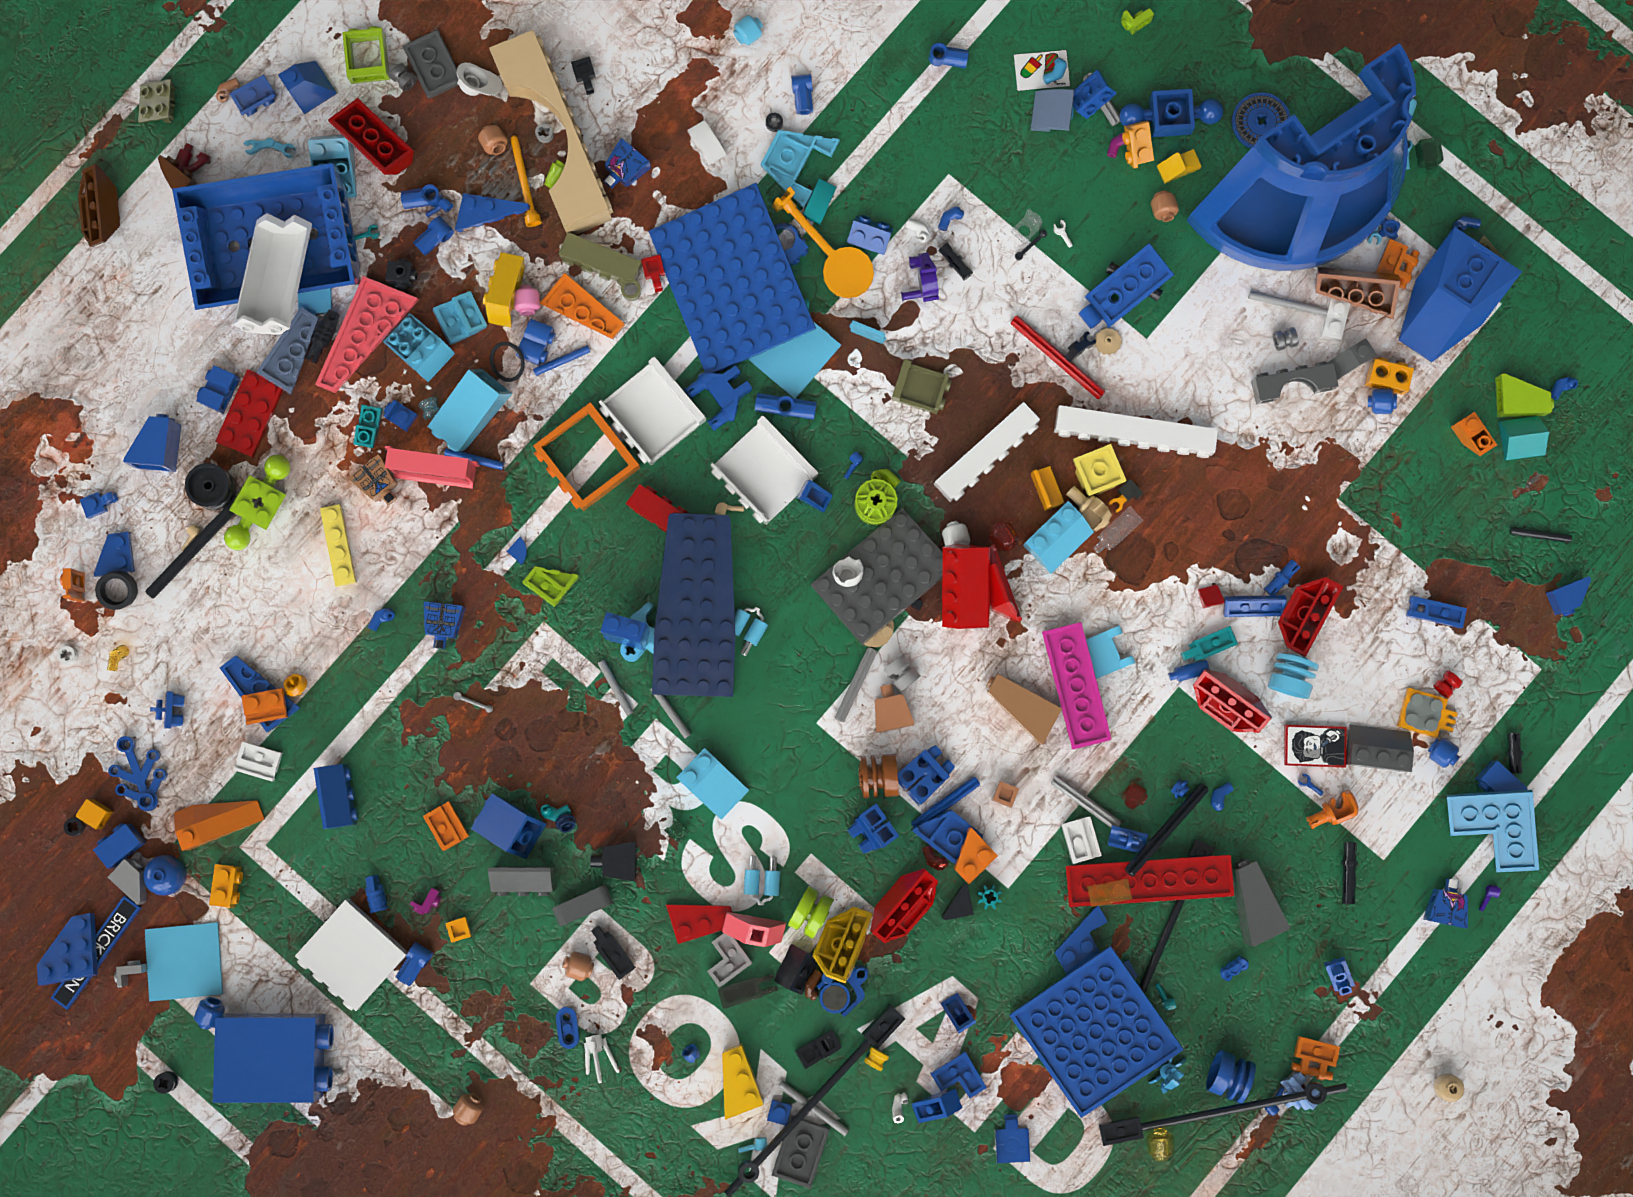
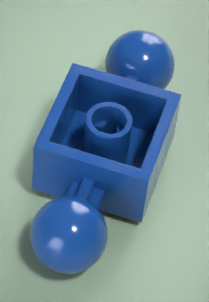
M1192 89L1152 91L1149 97V109L1143 110L1140 105L1130 103L1121 109L1119 118L1123 126L1150 121L1152 137L1191 135L1195 128L1194 118H1200L1206 124H1215L1223 116V106L1218 100L1212 98L1204 100L1199 106H1193Z

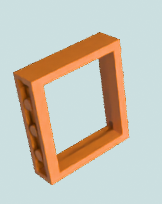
M591 402L533 445L536 449L534 455L540 462L543 460L546 462L548 467L545 469L552 478L556 476L560 480L558 486L564 493H570L573 497L570 499L571 503L576 509L580 507L583 512L640 469L639 464ZM589 414L628 466L582 500L543 448Z

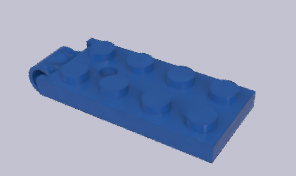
M1149 243L1084 297L1090 304L1078 314L1090 329L1094 328L1102 320L1110 328L1175 274ZM1113 294H1117L1119 296L1118 301L1114 302L1111 297Z

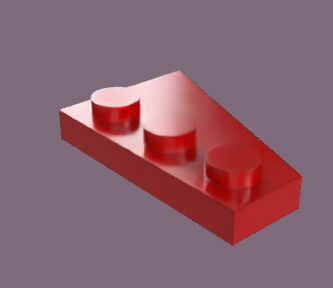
M666 904L678 944L721 931L726 912L733 913L731 906Z

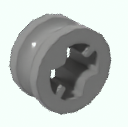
M539 124L535 129V134L540 142L549 143L553 140L554 132L549 124ZM543 129H544L545 131H548V130L550 131V132H547V133H548V136H547V137H545L544 135H541V136L539 135V134H542L541 131H542Z

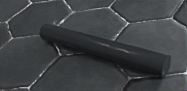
M1510 527L1509 531L1510 535L1571 543L1572 535L1517 527Z

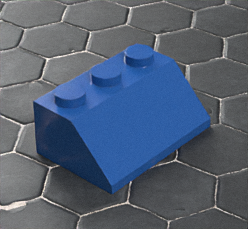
M347 764L313 768L323 829H334L357 824L356 820H358L359 816L358 810L354 808L353 804L355 791L350 786V779H352L350 767L347 768Z

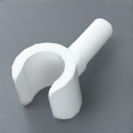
M1060 220L1063 228L1058 229L1054 224V233L1061 235L1070 248L1073 244L1065 232L1066 224L1063 220Z

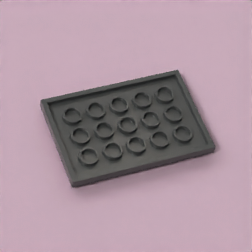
M901 508L842 558L845 559L850 556L854 560H861L864 573L857 585L851 587L839 585L832 575L833 565L815 580L811 587L863 646L942 579L943 553L906 511Z

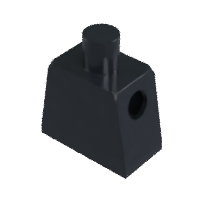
M637 842L603 847L602 855H591L590 866L602 867V876L636 881Z

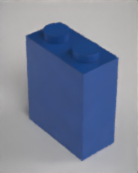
M606 612L600 631L605 640L640 650H645L650 634L646 623Z

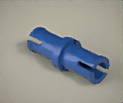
M1291 559L1280 572H1276L1275 578L1264 590L1269 595H1276L1284 585L1289 583V579L1301 567Z

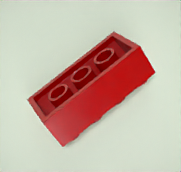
M359 98L328 119V122L384 175H398L412 164L414 150Z
M964 544L944 546L942 627L956 629L988 628L990 615V547Z

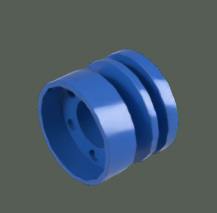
M1219 1050L1208 1072L1206 1091L1221 1096L1226 1090L1227 1099L1232 1100L1234 1098L1235 1102L1242 1104L1254 1082L1255 1063L1252 1061L1246 1062L1244 1058H1240L1235 1064L1234 1054Z

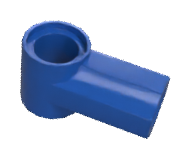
M936 43L931 47L928 59L933 66L947 65L966 69L969 50L946 47L943 43ZM940 52L943 57L938 58L933 53Z
M811 74L791 75L793 94H795L796 114L808 115L813 113Z
M429 184L420 189L401 191V202L404 209L424 206L436 207L438 202L443 199L442 193L434 185ZM436 192L433 199H428L431 193Z
M438 216L429 223L428 229L413 244L426 256L440 242L444 243L454 234V230L441 216Z
M415 942L407 953V959L395 978L403 984L411 986L421 969L431 959L433 952Z

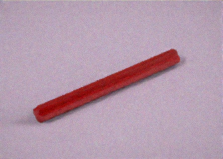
M1017 315L1012 319L1011 325L1096 399H1100L1105 394V390L1072 361L1069 363L1064 357L1065 355Z

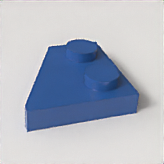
M130 532L107 535L93 573L94 577H101L111 571L118 570L127 573L135 572Z

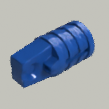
M378 875L366 877L367 888H365V892L369 902L370 913L389 909L384 894L383 884H380Z

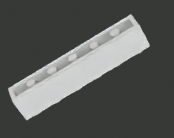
M1023 402L938 478L934 485L949 502L953 499L959 500L965 494L963 490L967 486L972 488L980 480L978 477L983 472L987 474L995 467L993 463L997 459L1002 461L1009 454L1008 450L1012 446L1016 448L1024 441L1022 437L1026 433L1031 435L1039 427L1037 424L1040 419Z

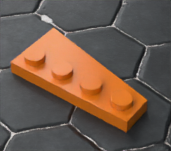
M566 273L561 276L540 302V304L611 339H614L626 325Z

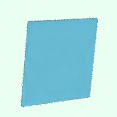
M815 322L816 330L748 359L794 399L799 396L841 346L840 343Z
M218 922L145 929L149 1002L223 994Z

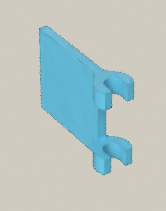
M1120 625L1086 639L1096 679L1135 663L1133 656L1121 659L1113 642V637L1123 633Z

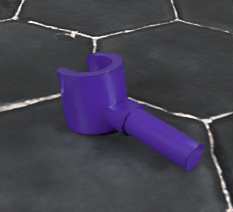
M1488 885L1486 887V896L1479 907L1480 911H1484L1491 897H1499L1501 889L1498 886Z

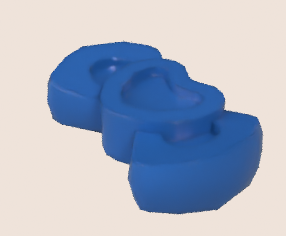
M1238 956L1232 962L1229 961L1220 970L1221 978L1225 981H1230L1241 970H1247L1249 966L1248 960L1243 956Z

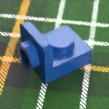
M395 399L392 403L389 402L386 405L383 415L387 420L406 432L418 416Z

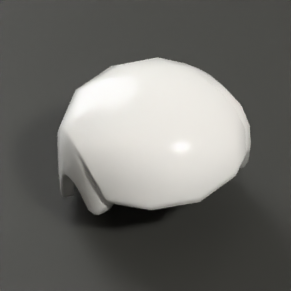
M849 556L839 560L834 565L832 575L839 585L851 587L861 581L864 567L860 559L854 560Z

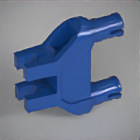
M736 365L724 374L700 373L697 377L698 380L683 389L690 399L705 389L721 407V412L707 420L713 431L727 421L733 422L735 420L739 400L752 391L748 381L736 389H733L729 384L741 375Z

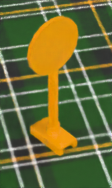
M789 187L781 198L777 197L772 207L776 212L784 208L788 214L790 213L826 253L828 258L824 264L823 278L828 289L836 296L846 299L856 298L865 293L872 284L874 276L873 264L868 255L860 249L853 247L833 250L796 208L797 205L792 201L795 191Z

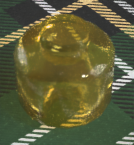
M1157 1128L1147 1135L1148 1154L1157 1161L1168 1160L1174 1154L1173 1135L1167 1132L1165 1128Z

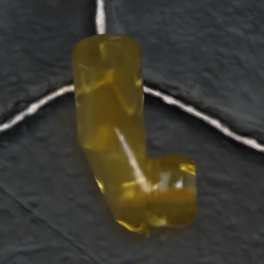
M120 645L109 653L108 671L118 670L119 661L129 655L130 651L127 646Z

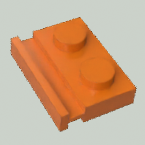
M63 568V574L60 576V583L63 589L66 590V595H63V598L76 602H85V598H82V593H85V573L72 568Z
M283 688L241 696L246 725L288 718Z
M450 801L423 816L442 851H446L470 836Z

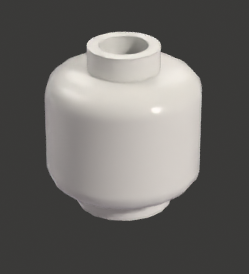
M957 521L948 523L947 527L942 531L945 546L951 544L969 545L971 541L966 525L960 524Z

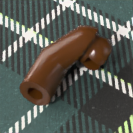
M814 969L806 981L805 996L812 1001H815L819 995V992L814 988L823 975L816 969Z

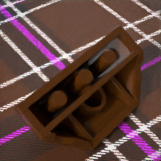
M97 164L82 169L81 175L83 177L80 181L78 192L81 231L90 247L106 242L120 227L117 188Z

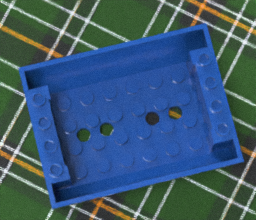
M333 163L172 189L195 310L238 303L251 248L249 242L253 238L257 219L266 213L284 222L293 215H296L312 223L311 229L315 228L318 231L316 239L309 238L297 294L354 285L359 281L360 263L346 187L339 170ZM233 241H237L240 245L237 252L230 250V244Z

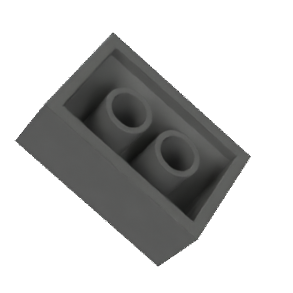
M1349 724L1346 765L1412 772L1414 749L1410 732Z
M494 866L488 868L491 892H496V896H509V892H517V896H529V892H537V896H550V892L555 891V866Z

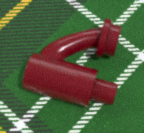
M186 143L184 149H180L175 160L178 162L176 168L180 171L185 168L189 172L194 173L205 163L210 164L211 157L200 152L199 155H196L198 160L189 165L193 157L191 153L193 146Z

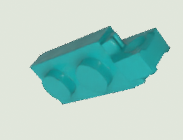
M1231 626L1193 641L1189 644L1190 650L1180 654L1183 661L1194 657L1195 661L1203 660L1238 645Z

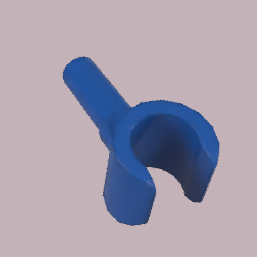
M445 198L441 199L435 208L425 214L427 217H430L441 209L447 213L453 208V204Z
M858 452L853 453L849 458L853 464L844 475V478L847 480L853 470L863 461L862 456Z
M1302 774L1303 777L1307 778V783L1303 784L1298 780V784L1301 787L1307 786L1322 796L1324 792L1310 782V776Z
M1280 1087L1275 1097L1281 1096L1285 1089ZM1277 1105L1265 1107L1267 1113L1272 1116L1276 1115L1280 1110Z

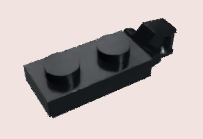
M599 925L591 930L596 937V940L593 942L596 945L595 948L619 980L636 968L613 934L611 935L609 931L604 933Z

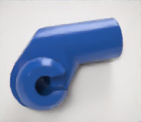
M957 206L946 210L941 217L938 229L947 231L950 221L955 218L957 220L962 219L964 211Z
M1462 216L1453 223L1452 229L1456 227L1462 232L1468 227L1479 229L1481 219Z

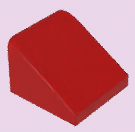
M1218 584L1198 589L1203 609L1225 603Z

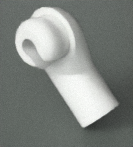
M908 219L906 228L915 231L920 243H926L930 239L927 226L924 223Z

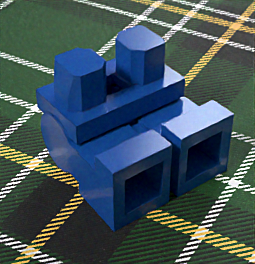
M877 803L860 814L847 829L852 838L862 833L866 839L858 845L863 854L884 848L899 837L889 821L882 824L887 818Z

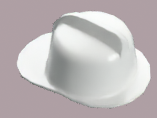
M462 63L458 66L457 76L459 80L457 84L466 94L470 96H476L480 93L496 95L502 90V82L494 73L472 63Z

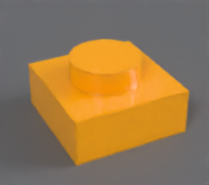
M467 917L445 923L451 943L472 936Z

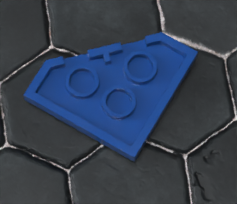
M87 913L70 918L37 964L38 985L40 986L98 975L95 914Z

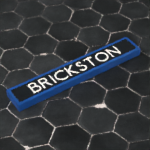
M123 896L96 934L97 968L101 966L142 909L140 905H137L127 896ZM93 976L61 982L51 996V999L66 1010L70 1009Z

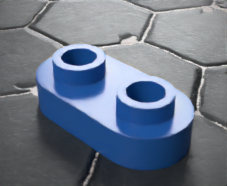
M567 1006L557 1012L556 1024L560 1045L566 1049H571L579 1043L580 1033L577 1013L572 1007ZM565 1013L570 1014V1020L567 1021L564 1019ZM567 1034L573 1035L572 1041L566 1039Z

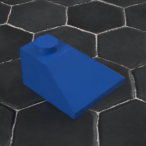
M316 61L294 64L278 74L304 115L338 94Z

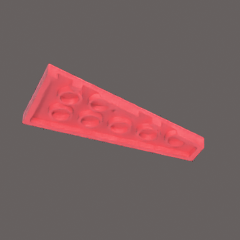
M363 276L315 385L336 393L419 299Z

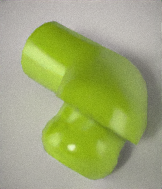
M889 469L875 470L871 475V480H884L894 488L901 482Z

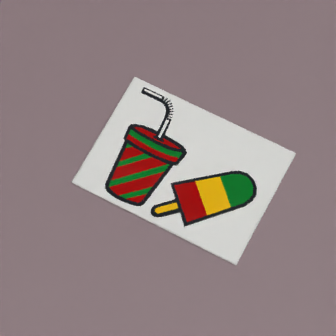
M1066 50L1014 55L1018 91L1070 86ZM1057 58L1065 60L1067 68L1064 76L1057 81L1045 84L1043 75L1053 71L1054 61Z

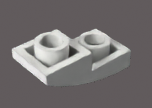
M705 120L687 130L696 147H699L708 165L727 155Z

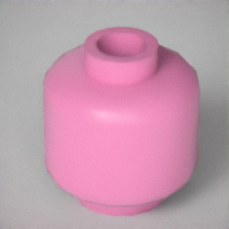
M531 285L520 286V289L515 291V310L523 316L534 315L540 309L539 291L532 288Z

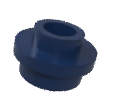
M563 814L556 820L555 825L558 830L567 833L575 828L576 819L572 814Z

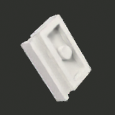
M242 742L236 760L237 763L233 770L274 781L283 753Z
M1090 816L1061 824L1072 864L1102 856Z

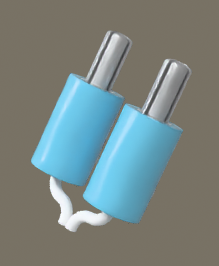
M757 607L744 610L738 608L735 612L736 636L741 634L751 616L746 613L747 611L754 612L757 610V615L761 618V620L754 619L744 637V640L747 642L740 652L744 656L748 654L752 645L757 646L768 627L763 622L764 617L760 614V609Z
M751 855L749 869H745L744 894L750 895V898L753 901H757L758 905H764L773 896H779L780 871H776L777 857L774 856V866L773 856L770 857V868L765 870L764 895L770 897L760 902L758 898L753 897V895H759L760 870H756L757 856L754 855L753 858V855Z

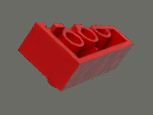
M639 484L626 502V505L652 524L655 523L665 533L670 513H689L680 506L677 508L672 506L673 502L667 497H658L656 495L657 491L647 485L645 488Z

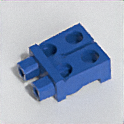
M936 745L922 751L898 772V784L904 791L920 777L922 778L907 792L918 806L922 805L950 777L949 774L955 768L948 759L942 765H939L935 759L942 752Z

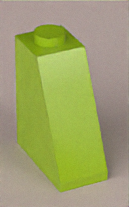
M1501 374L1495 378L1497 417L1546 416L1552 412L1554 400L1551 398V392L1507 374Z

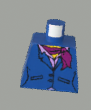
M621 138L605 162V168L610 174L605 178L604 183L611 189L619 181L625 187H629L651 169L650 161Z
M1446 878L1444 890L1433 889L1423 920L1468 928V896L1457 893L1459 881Z

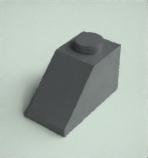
M1365 338L1327 364L1334 363L1338 380L1365 364L1377 354Z

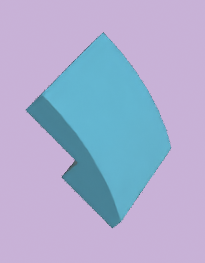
M471 291L453 297L452 301L433 308V312L449 345L470 337L487 327Z

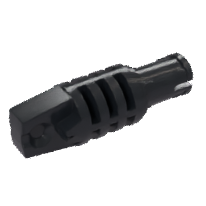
M330 309L327 311L311 338L313 343L305 359L317 364L323 349L329 346L336 331L340 314Z

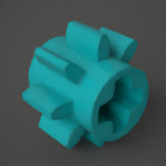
M983 885L984 891L977 892V894L981 895V899L977 902H984V909H987L988 905L996 909L995 903H1002L998 899V895L1002 892H995V885H992L991 889ZM991 891L992 896L995 898L987 903V899L984 896Z

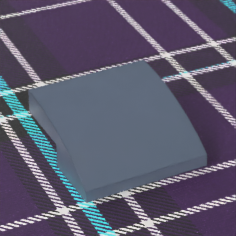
M1052 89L1036 91L1031 130L1050 132L1051 129L1069 131L1074 90Z

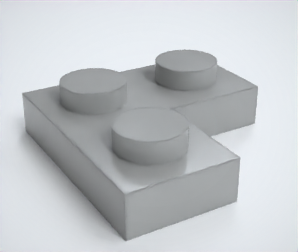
M725 933L712 941V944L723 959L707 971L719 988L752 964V961L736 939Z

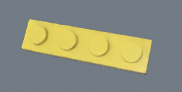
M338 504L320 508L335 586L339 587L357 583L342 507Z

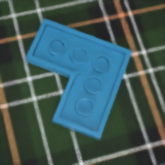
M1532 790L1447 795L1450 836L1493 834L1496 872L1539 870Z

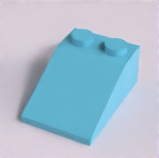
M705 748L676 777L721 820L749 791Z

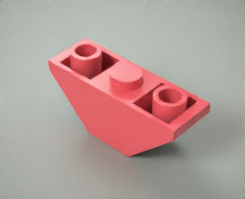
M726 912L722 932L745 944L767 947L782 942L786 922Z

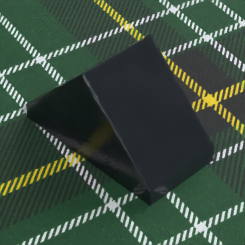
M962 883L941 916L942 919L950 920L974 915L969 889L966 884Z

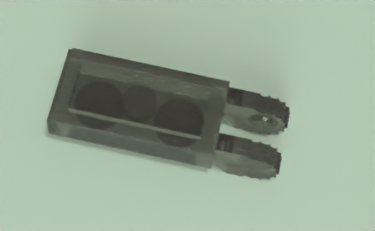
M773 973L718 988L723 1009L762 998L763 995L778 991L777 986H770L764 990H761L759 986L761 982L772 980L774 978Z

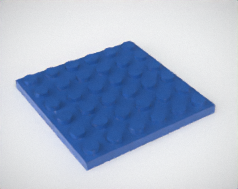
M1111 945L1009 1014L1081 1118L1184 1050Z

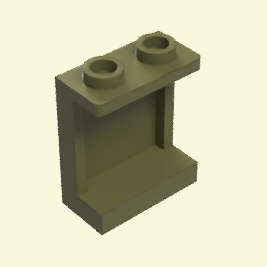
M904 359L892 395V401L937 415L938 409L943 410L946 401L942 397L944 391H949L952 380L948 379L950 374H942L911 364L912 361Z

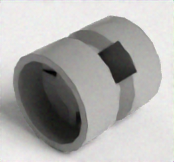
M904 654L883 670L890 679L895 680L894 684L900 692L921 677L914 667L909 666L910 661Z

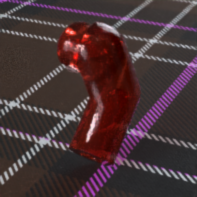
M929 845L922 848L928 866L938 871L948 867V860L935 856L932 846Z

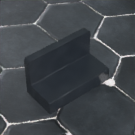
M791 944L774 981L788 990L802 995L805 990L806 981L817 965L813 954Z

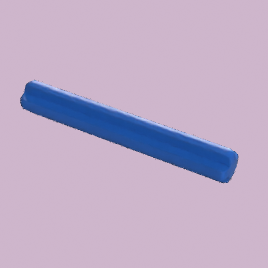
M972 777L912 821L911 825L915 827L942 814L979 787L980 782L976 777Z

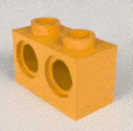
M1378 357L1369 364L1365 386L1377 389H1392L1394 393L1404 395L1409 392L1414 368L1408 367L1406 363L1397 362L1395 364L1389 362L1386 358ZM1377 368L1383 371V377L1377 375ZM1396 373L1402 375L1403 382L1396 379Z

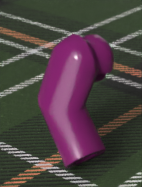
M1122 133L1112 138L1107 152L1108 157L1116 158L1119 147L1125 145Z

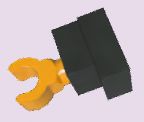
M1129 479L1117 491L1121 496L1112 499L1108 505L1110 506L1113 502L1118 503L1119 508L1115 511V513H1118L1125 502L1130 501L1132 498L1137 500L1144 493Z

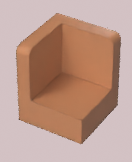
M999 781L996 792L991 800L1012 808L1019 788Z

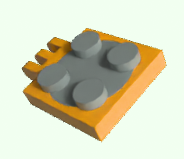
M1407 688L1396 727L1438 738L1440 729L1453 733L1454 728L1446 725L1447 723L1455 725L1456 720L1450 719L1449 715L1457 717L1458 713L1446 709L1448 702L1446 698Z

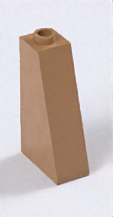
M997 674L995 677L991 676L986 685L989 688L987 693L1038 744L1043 745L1062 708L1000 674Z

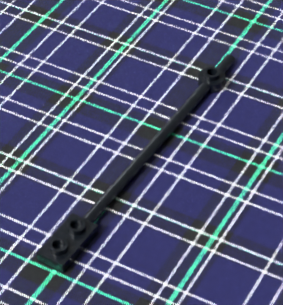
M1195 839L1187 857L1212 856L1215 848ZM1185 900L1175 901L1140 983L1144 993L1147 991Z
M890 1003L862 1032L866 1040L753 1161L745 1160L738 1166L739 1176L724 1191L728 1197H731L744 1182H754L759 1176L758 1167L869 1047L874 1045L878 1049L901 1025L905 1018ZM746 1168H751L749 1172H744Z
M1311 1082L1306 1086L1305 1091L1143 1123L1140 1122V1118L1137 1116L1098 1125L1103 1146L1143 1139V1131L1306 1099L1312 1104H1321L1325 1101L1327 1095L1347 1092L1348 1089L1346 1083L1324 1087L1318 1082ZM1318 1089V1095L1313 1096L1311 1094L1312 1090Z

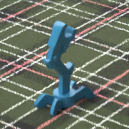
M1172 1057L1167 1063H1163L1160 1066L1159 1075L1148 1083L1153 1084L1163 1078L1164 1081L1161 1083L1163 1094L1167 1093L1169 1089L1172 1090L1180 1084V1078L1184 1076V1073L1178 1070L1177 1067L1183 1065L1187 1059L1183 1058L1178 1063L1172 1065Z

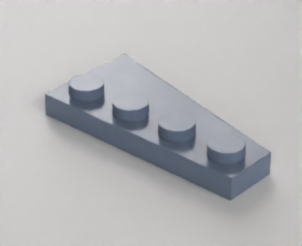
M301 307L291 321L290 329L283 332L256 371L257 374L292 395L319 318Z

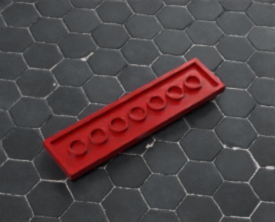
M1231 855L1148 860L1133 877L1125 872V867L1131 861L1066 866L1069 907L1234 896Z

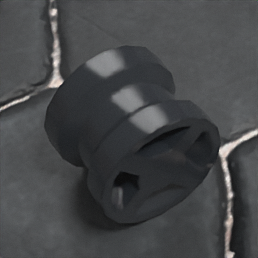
M166 1071L157 1075L153 1081L155 1090L161 1094L175 1090L179 1084L178 1076L172 1071Z

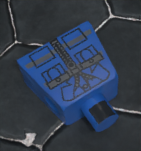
M424 601L425 634L435 636L433 648L445 649L447 638H457L465 607Z

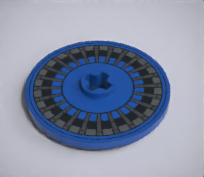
M1263 92L1253 93L1243 98L1235 107L1232 115V129L1236 138L1244 146L1251 149L1261 136L1291 117L1285 103L1278 97ZM1263 118L1265 120L1264 124L1259 125V120Z

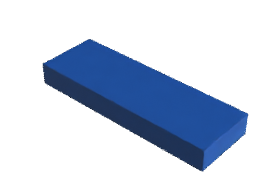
M1285 595L1225 596L1223 615L1224 617L1281 616L1286 607L1287 598Z

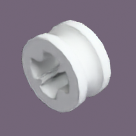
M63 646L57 652V659L63 664L72 665L78 659V652L72 647ZM66 651L72 653V656H69V660L63 658V655H66Z

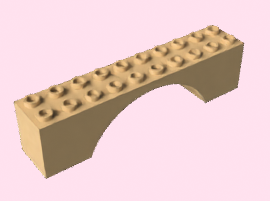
M534 30L489 47L509 96L525 98L541 104L560 120L566 130L568 138L566 163L559 179L549 190L566 233L569 232L577 235L611 221L612 206L608 197L604 196L606 195L600 178H597L596 168L591 160L540 35L536 36Z

